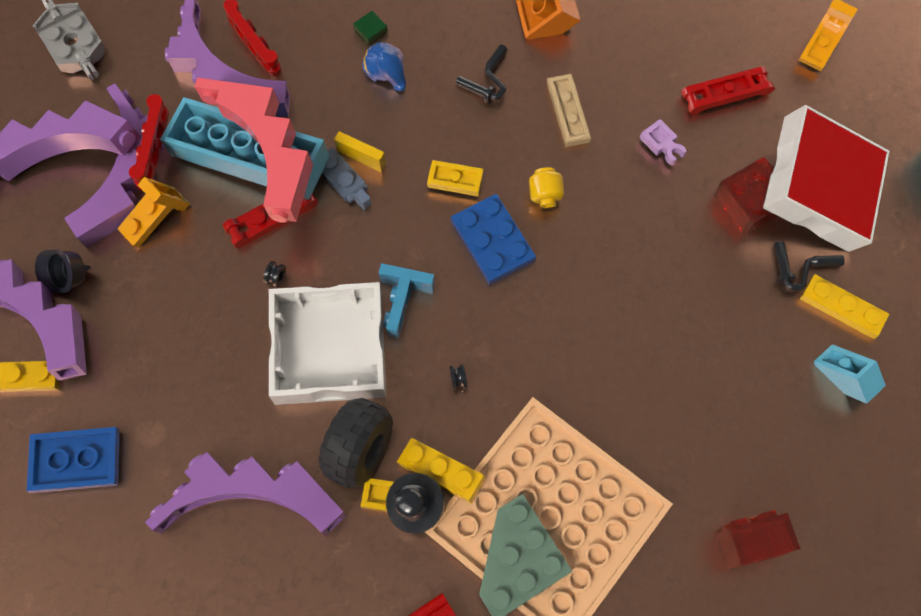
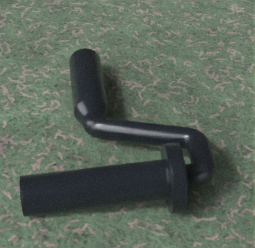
M500 44L487 61L484 70L485 74L500 88L497 94H495V87L490 86L486 88L462 76L457 77L455 84L484 97V102L487 104L491 103L492 100L500 99L506 92V86L491 71L495 69L508 51L507 47Z
M779 241L774 244L780 275L777 277V283L785 285L789 290H803L806 287L810 265L843 266L845 262L843 255L813 256L808 258L804 262L801 282L799 284H792L797 280V277L794 273H791L785 242Z

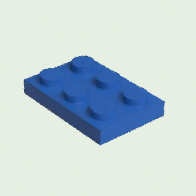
M497 193L451 216L453 226L489 285L536 260L534 252Z
M108 427L30 434L26 492L42 493L118 486L120 429Z

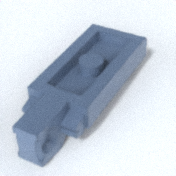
M332 147L328 150L330 157L321 175L345 201L351 203L355 200L365 210L372 204L370 202L371 198L365 192L368 190V187Z

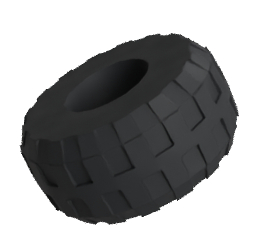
M365 398L349 400L340 408L331 421L320 447L318 462L325 477L347 488L360 487L371 478L384 457L393 431V419L387 408Z

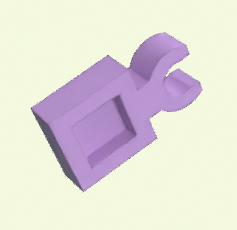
M661 119L644 130L640 135V139L656 155L663 152L667 163L672 166L676 162V157L672 153H677L683 158L687 152L683 145L674 143L678 136Z

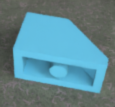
M833 344L814 361L815 366L845 395L866 404L886 386L877 361Z

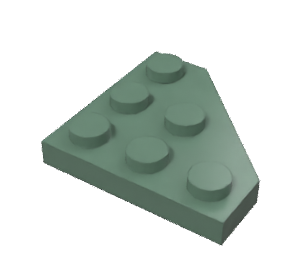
M523 494L497 510L479 593L491 616H506L572 572Z

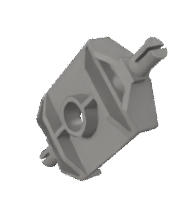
M41 0L46 10L33 24V27L47 47L58 68L62 72L68 73L83 70L90 80L94 79L90 73L92 71L97 78L99 74L94 68V63L102 59L106 48L79 4L65 3L55 5L53 0H48V3L46 0ZM71 39H78L75 44L67 45Z

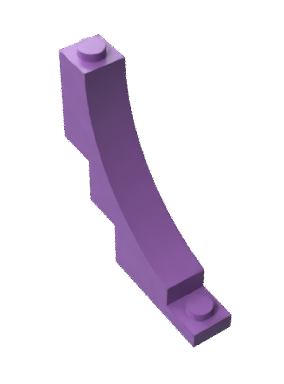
M86 100L69 120L48 110L35 126L30 129L12 119L0 132V177L10 181L30 166L68 151L100 149L124 156L140 138V135L126 119Z

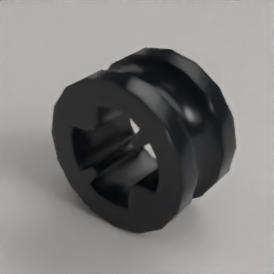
M275 261L269 262L264 273L263 282L265 284L273 283V286L278 288L284 280L286 265L280 264L278 266Z
M460 364L458 368H454L453 365L449 366L453 390H457L460 386L464 389L468 388L464 365Z

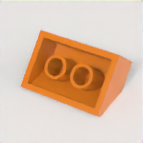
M516 0L524 35L528 40L563 34L581 21L575 0Z

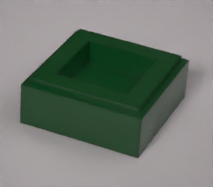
M370 11L353 23L354 29L368 44L388 31L387 25L373 11Z

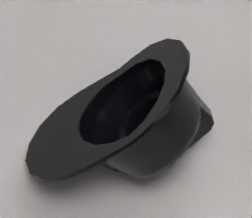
M60 249L42 251L35 261L37 281H41L51 293H66L71 288L81 285L85 279V271L91 269V266L84 265L78 253Z

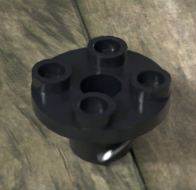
M409 473L401 476L392 484L386 497V509L390 520L396 527L408 533H422L430 530L439 522L446 509L445 497L440 485L432 477L422 473Z

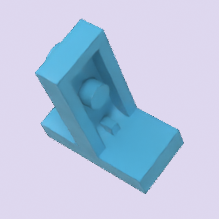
M381 263L379 269L380 282L393 285L390 295V302H393L391 312L386 311L383 327H386L388 337L399 339L411 291L416 290L433 294L435 277L434 274Z

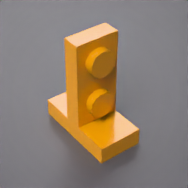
M833 0L800 56L799 61L822 71L858 9L841 0Z
M146 177L138 184L146 194L117 228L133 246L140 247L172 208L185 211L190 205L175 187Z

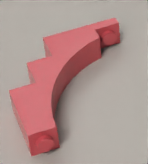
M197 77L194 87L202 101L212 105L217 104L223 117L245 129L261 146L267 166V190L263 206L270 218L282 223L286 221L297 222L313 163L308 151L291 149L296 132L290 119L275 117L279 101L274 89Z

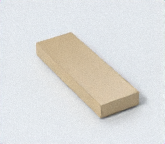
M572 73L547 78V86L565 147L590 143L591 135Z

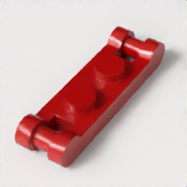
M226 0L223 7L231 26L265 71L272 77L278 76L282 68L278 62L277 53L274 50H268L269 46L263 36L258 37L256 35L253 23L250 19L245 20L239 11L238 2L236 0Z
M760 66L689 85L682 89L681 94L683 99L688 102L687 108L689 113L695 115L705 109L757 95H768L775 90L772 81H768V72L765 66ZM702 94L703 98L698 99L697 95Z
M157 94L150 95L146 100L149 107L147 121L142 125L143 137L141 145H138L136 149V164L129 169V176L140 190L142 189L138 184L144 177L154 180L162 147L160 139L166 130L169 118V111L164 105L161 96Z
M311 194L309 200L303 198L299 215L317 206L318 200L313 194ZM263 204L237 218L226 220L222 226L225 232L231 235V242L234 247L241 248L288 221L282 223L273 220L268 215ZM245 226H247V228L249 229L246 232L240 231V229Z

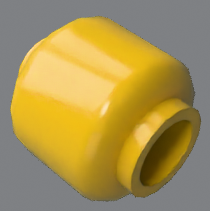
M550 167L535 170L534 174L529 178L530 199L534 203L540 204L541 208L555 207L556 202L564 197L562 175Z

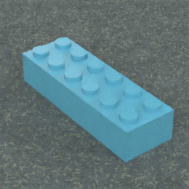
M183 97L160 139L169 154L179 159L267 186L265 156L257 141L241 126L223 117L218 107ZM296 132L291 149L308 151L313 163L304 199L309 200L330 155L324 140Z

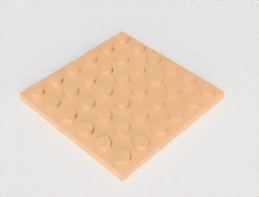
M532 397L475 468V471L483 474L486 480L472 504L454 495L447 503L445 512L439 522L430 530L425 531V533L482 580L497 510L523 494L572 572L517 609L525 616H592L673 504Z

